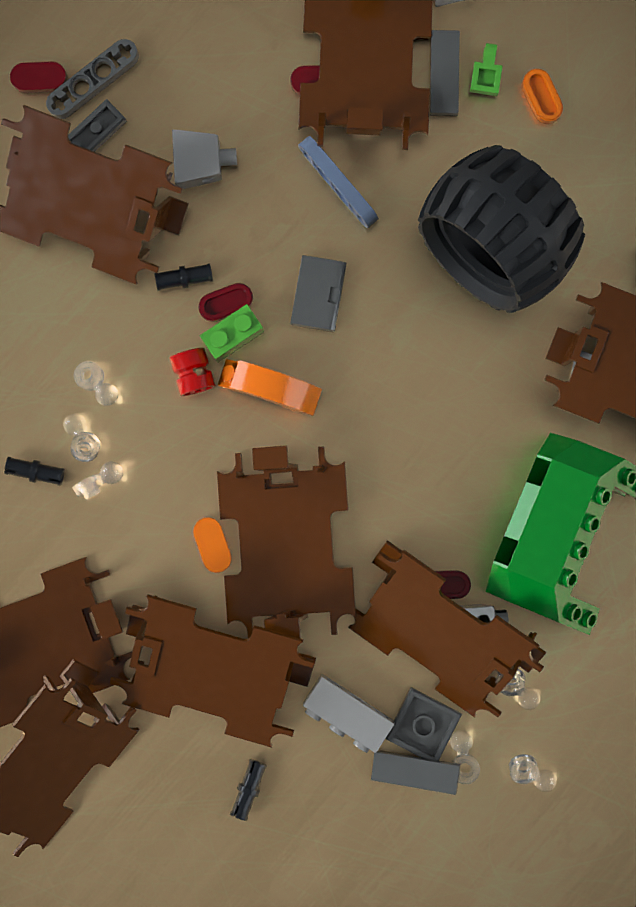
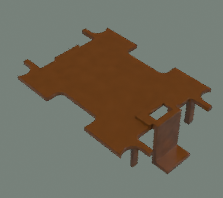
M305 0L303 33H316L321 37L320 71L317 82L301 83L298 130L303 127L314 129L318 135L317 146H323L325 125L347 127L346 134L380 135L382 129L398 128L403 131L402 150H408V140L412 134L422 132L428 136L430 88H416L413 86L412 59L413 41L417 38H431L433 0Z
M23 105L24 117L20 122L2 119L1 125L23 134L22 138L17 136L12 138L6 168L10 169L6 186H9L10 189L6 206L0 205V232L38 247L41 245L45 232L73 241L93 250L92 268L136 285L138 284L136 279L138 271L148 269L156 273L158 272L159 266L144 261L149 256L150 249L144 248L141 251L143 241L150 242L163 229L179 235L189 205L187 202L169 196L157 207H154L159 188L163 187L178 194L182 193V187L170 182L173 173L167 174V169L173 162L129 145H124L122 156L119 160L93 152L70 142L68 138L70 122ZM139 210L150 213L145 232L134 230Z
M601 282V292L597 297L587 298L578 294L576 301L591 306L588 314L594 315L590 328L582 327L575 333L558 327L545 358L563 366L573 361L576 362L569 381L564 382L549 375H546L544 381L554 384L558 388L557 391H559V399L552 406L600 424L602 416L607 409H613L636 418V295ZM587 336L598 339L590 360L580 356Z
M287 445L252 448L254 470L264 471V474L244 475L241 453H235V468L228 474H222L217 471L220 520L235 519L238 522L241 572L238 575L224 576L227 624L232 621L242 622L247 628V637L250 638L253 631V617L271 616L264 619V627L266 629L301 639L300 621L308 618V613L330 612L331 635H338V619L345 614H351L356 617L353 567L338 568L335 566L331 515L336 511L349 510L345 461L340 465H331L325 458L324 446L318 447L319 466H313V470L299 471L298 464L288 462ZM292 472L293 483L272 485V473Z
M388 540L386 541L372 563L388 575L370 599L369 603L372 606L366 614L356 609V617L353 616L355 624L350 625L348 628L387 656L393 649L397 648L439 677L440 682L435 687V690L474 718L476 717V711L481 709L487 710L496 717H499L502 712L486 701L488 694L493 692L498 695L512 680L519 667L528 673L532 668L538 672H541L544 668L538 662L546 654V651L541 649L539 644L534 641L537 633L530 632L526 636L498 615L489 623L482 622L441 592L440 588L446 581L444 577L407 551H402ZM494 669L503 674L497 683H495L496 678L493 676L490 677L489 681H486Z
M87 557L41 573L45 586L42 593L0 608V727L13 723L28 705V699L36 695L45 684L43 681L45 675L51 678L56 687L65 684L60 675L73 659L98 672V675L88 686L92 693L114 686L109 684L111 677L125 681L130 680L124 673V665L131 658L132 652L115 656L110 642V637L123 633L112 599L97 604L90 586L93 581L109 576V570L101 573L89 571L86 566ZM90 612H92L99 634H96L92 620L89 615Z
M147 594L148 606L146 608L132 605V608L127 606L125 614L130 615L126 634L136 637L129 667L135 668L136 671L131 682L111 677L109 683L125 690L127 699L123 701V705L168 718L170 717L172 707L175 705L191 708L224 718L227 722L224 734L271 748V738L274 735L284 734L293 737V729L273 724L276 709L282 708L289 682L308 687L316 657L298 652V646L304 639L254 625L251 637L248 639L198 626L194 621L197 608L162 599L156 595ZM143 646L153 649L149 666L144 665V661L139 660Z
M74 659L60 675L65 683L62 688L57 689L50 677L46 675L43 677L45 684L12 724L14 728L23 731V735L0 762V833L10 835L13 832L25 837L13 852V855L19 857L28 846L33 844H39L44 849L73 813L71 808L63 806L73 790L94 765L102 764L110 767L139 731L138 727H129V720L137 710L134 707H130L119 720L109 705L104 703L101 706L88 687L98 675V672ZM69 691L78 702L77 706L64 700ZM83 712L95 717L93 719L95 723L92 726L77 721Z

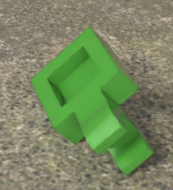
M486 43L482 63L474 62L470 92L492 96L498 95L502 65L494 64L497 51L496 44Z

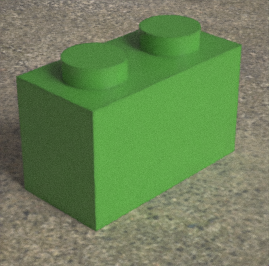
M246 304L201 334L200 337L217 363H219L264 333V330Z

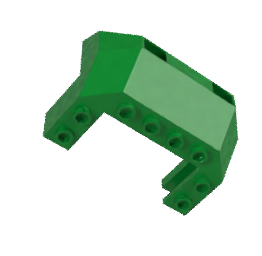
M550 433L536 456L492 564L485 592L590 635L592 628L597 623L600 608L570 595L573 587L578 582L579 572L584 560L589 555L590 545L600 527L601 518L607 504L611 500L612 492L624 497L627 494L636 499V465L624 458L581 441Z

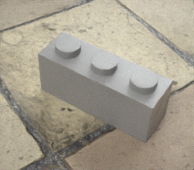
M321 674L303 702V706L307 708L305 711L307 715L317 721H320L321 718L331 724L329 728L341 737L347 734L355 740L353 744L366 753L369 749L376 753L394 726L393 719L324 674Z

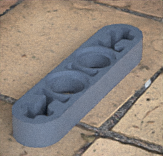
M308 136L298 144L300 151L362 225L369 228L379 219L377 214L323 149L317 146L318 143L311 136Z

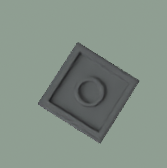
M410 687L394 719V726L385 739L421 758L439 761L462 713Z

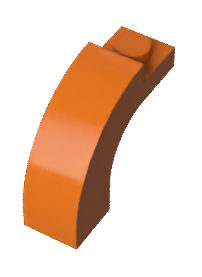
M229 359L225 361L218 382V386L225 389L255 396L311 416L314 415L322 391L321 388L294 377L251 363Z

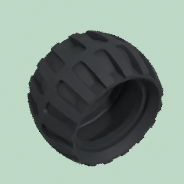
M500 145L480 149L453 165L430 191L418 218L420 222L418 226L419 233L423 236L426 247L432 252L439 265L475 298L489 304L496 310H505L507 313L524 309L538 302L555 289L575 263L585 238L583 219L579 216L573 200L566 195L561 185L533 160L530 161L522 156L520 152L514 149H505Z

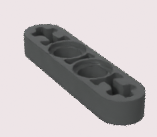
M128 39L117 41L54 90L46 100V106L51 115L59 119H66L132 68L139 58L135 44ZM121 49L130 50L131 57L128 59L124 56L121 57ZM113 56L115 61L117 60L118 68L115 67L110 57ZM107 64L111 67V73L103 78L96 75L98 66ZM80 81H85L89 84L88 92L83 95H79L74 91L75 85ZM68 90L70 91L72 97L76 100L75 102H72L66 94ZM60 100L64 102L65 109L61 111L59 108H56L55 101Z

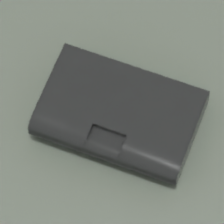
M302 255L291 325L335 332L346 262Z

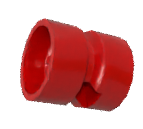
M205 348L183 351L170 357L173 372L179 375L176 382L180 396L197 394L216 386L212 372L206 369L209 362Z

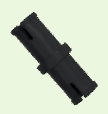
M210 263L185 268L184 265L179 266L178 270L154 273L158 291L183 286L184 289L188 288L190 284L213 281Z
M8 457L4 474L28 478L29 482L35 483L38 480L61 486L65 469L42 465L37 460L28 462Z
M253 759L249 760L243 781L237 787L239 792L230 812L231 816L247 821L254 798L258 797L260 793L258 787L267 767L266 764H261V762Z

